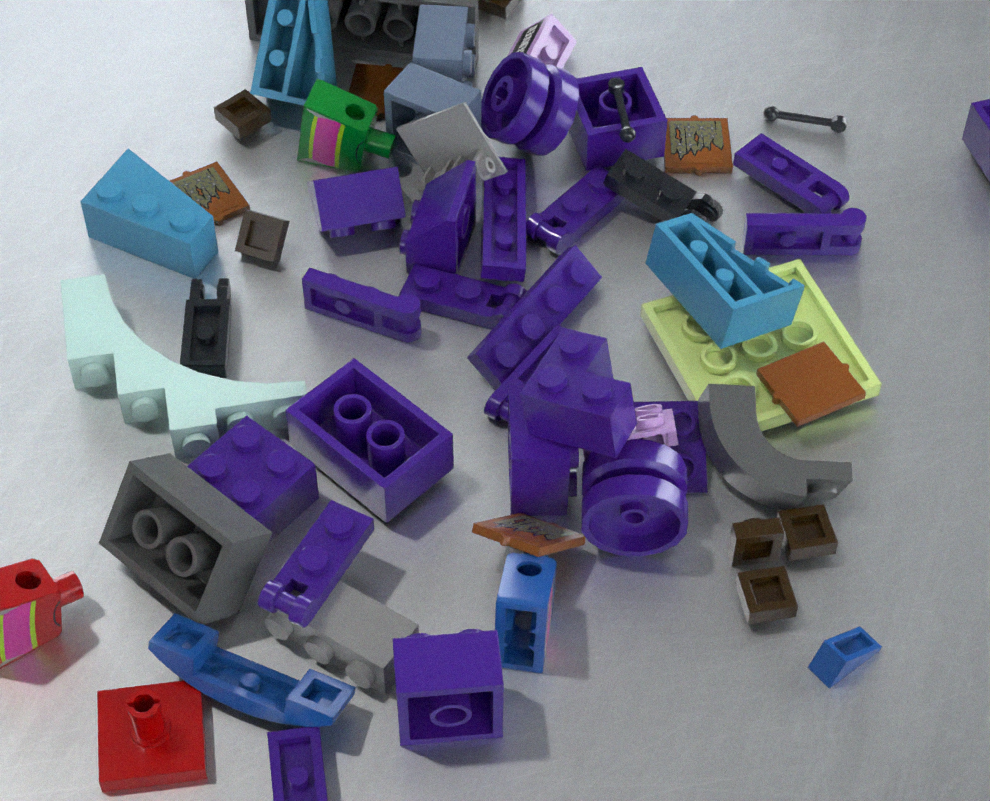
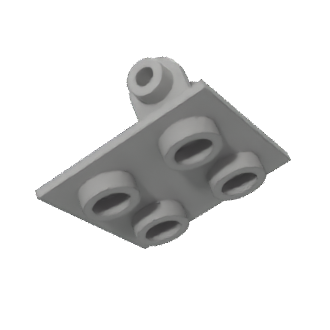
M466 102L404 124L396 129L424 173L422 180L417 185L421 196L427 183L466 160L476 161V183L507 173L505 166Z

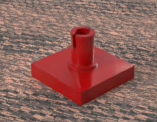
M184 680L97 691L99 785L102 792L208 779L202 692Z

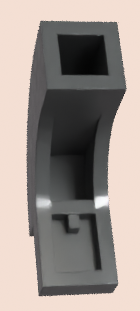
M708 384L698 399L699 429L708 456L726 481L748 498L776 509H796L807 497V494L813 500H830L836 498L853 481L852 462L799 460L786 456L776 450L766 440L758 425L755 386Z

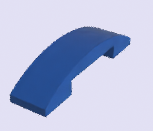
M176 613L149 640L148 649L160 662L185 682L222 704L264 720L302 727L332 726L355 695L356 687L313 669H309L301 680H297L217 647L219 631Z

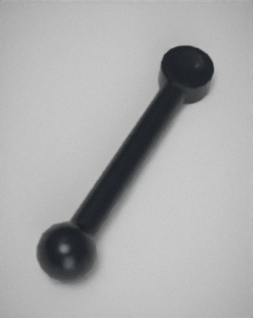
M612 78L608 82V91L614 95L622 127L619 136L623 142L630 143L635 139L636 132L630 127L622 95L625 83L620 78Z
M773 105L766 107L763 111L764 118L768 121L784 119L829 126L837 133L844 132L847 127V119L841 115L830 119L779 111Z

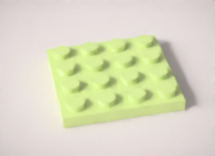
M801 259L769 268L770 272L788 283L794 278L805 285L792 325L723 349L717 346L673 295L641 304L640 316L688 401H698L708 384L755 386L756 415L761 431L793 421L779 404L772 402L771 393L756 375L757 369L823 341L842 363L849 365V372L866 392L865 399L878 396L882 383Z

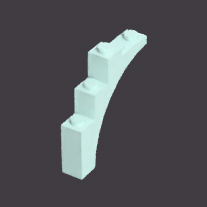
M105 274L60 280L67 361L75 389L117 383L118 398L124 423L146 422L168 417L172 444L177 459L198 457L245 416L250 417L266 430L288 428L285 410L307 394L305 380L278 383L232 381L199 373L175 363L145 344L123 321L111 299Z

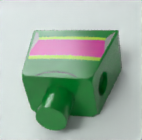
M316 79L303 107L297 161L358 172L361 171L368 153L390 159L396 142V135L375 129L378 112L375 104L323 80Z

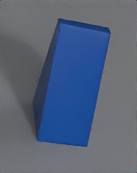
M859 626L824 640L807 668L830 689L877 654L882 646Z

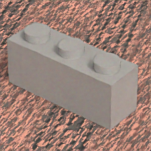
M339 580L315 617L305 628L289 622L288 615L280 611L273 614L262 609L264 624L275 637L281 640L289 638L304 647L307 653L316 661L322 664L331 663L345 671L355 684L363 688L372 687L384 695L395 684L392 638H403L419 633L418 624ZM294 589L291 592L292 595L297 597L303 594Z

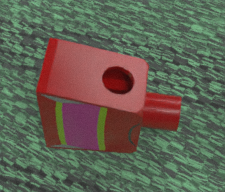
M34 558L0 568V669L60 635L62 632L61 607L84 597L82 584L74 571H69L52 579L40 560Z

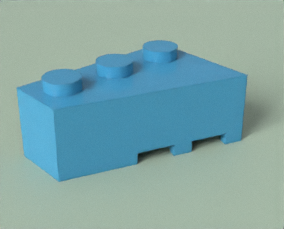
M268 0L250 94L304 106L316 79L323 80L337 87L328 0Z
M129 148L80 201L89 238L190 278L197 279L218 253L213 216Z
M692 213L657 223L645 264L720 349L792 325L805 285L794 278L789 283L769 271V262L760 256L753 261L735 249V240Z

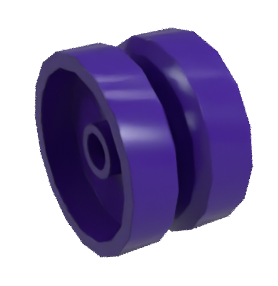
M524 52L511 53L502 59L492 72L485 86L481 100V128L490 139L503 144H514L519 150L535 156L549 154L565 139L573 124L579 99L576 77L569 71L555 65H545L540 59Z
M643 439L627 440L617 458L591 452L583 462L581 531L588 542L602 551L620 556H647L662 553L676 546L685 537L688 528V501L686 499L687 466L681 455L667 445Z

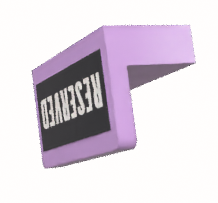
M550 14L522 30L508 55L513 52H524L540 59L545 65L552 64L563 69L577 41Z

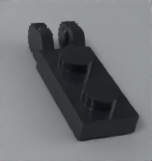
M627 149L618 158L603 182L605 187L663 222L692 213L711 225L714 221L717 222L724 211L720 202L712 199L710 195L706 193L696 194L697 191Z
M219 278L217 299H204L205 286L202 279H192L189 300H186L180 365L199 373L227 378L232 315L230 279Z

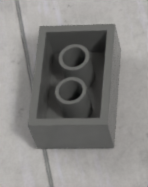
M168 453L129 461L99 544L191 620L204 625L239 614L272 532L176 457Z

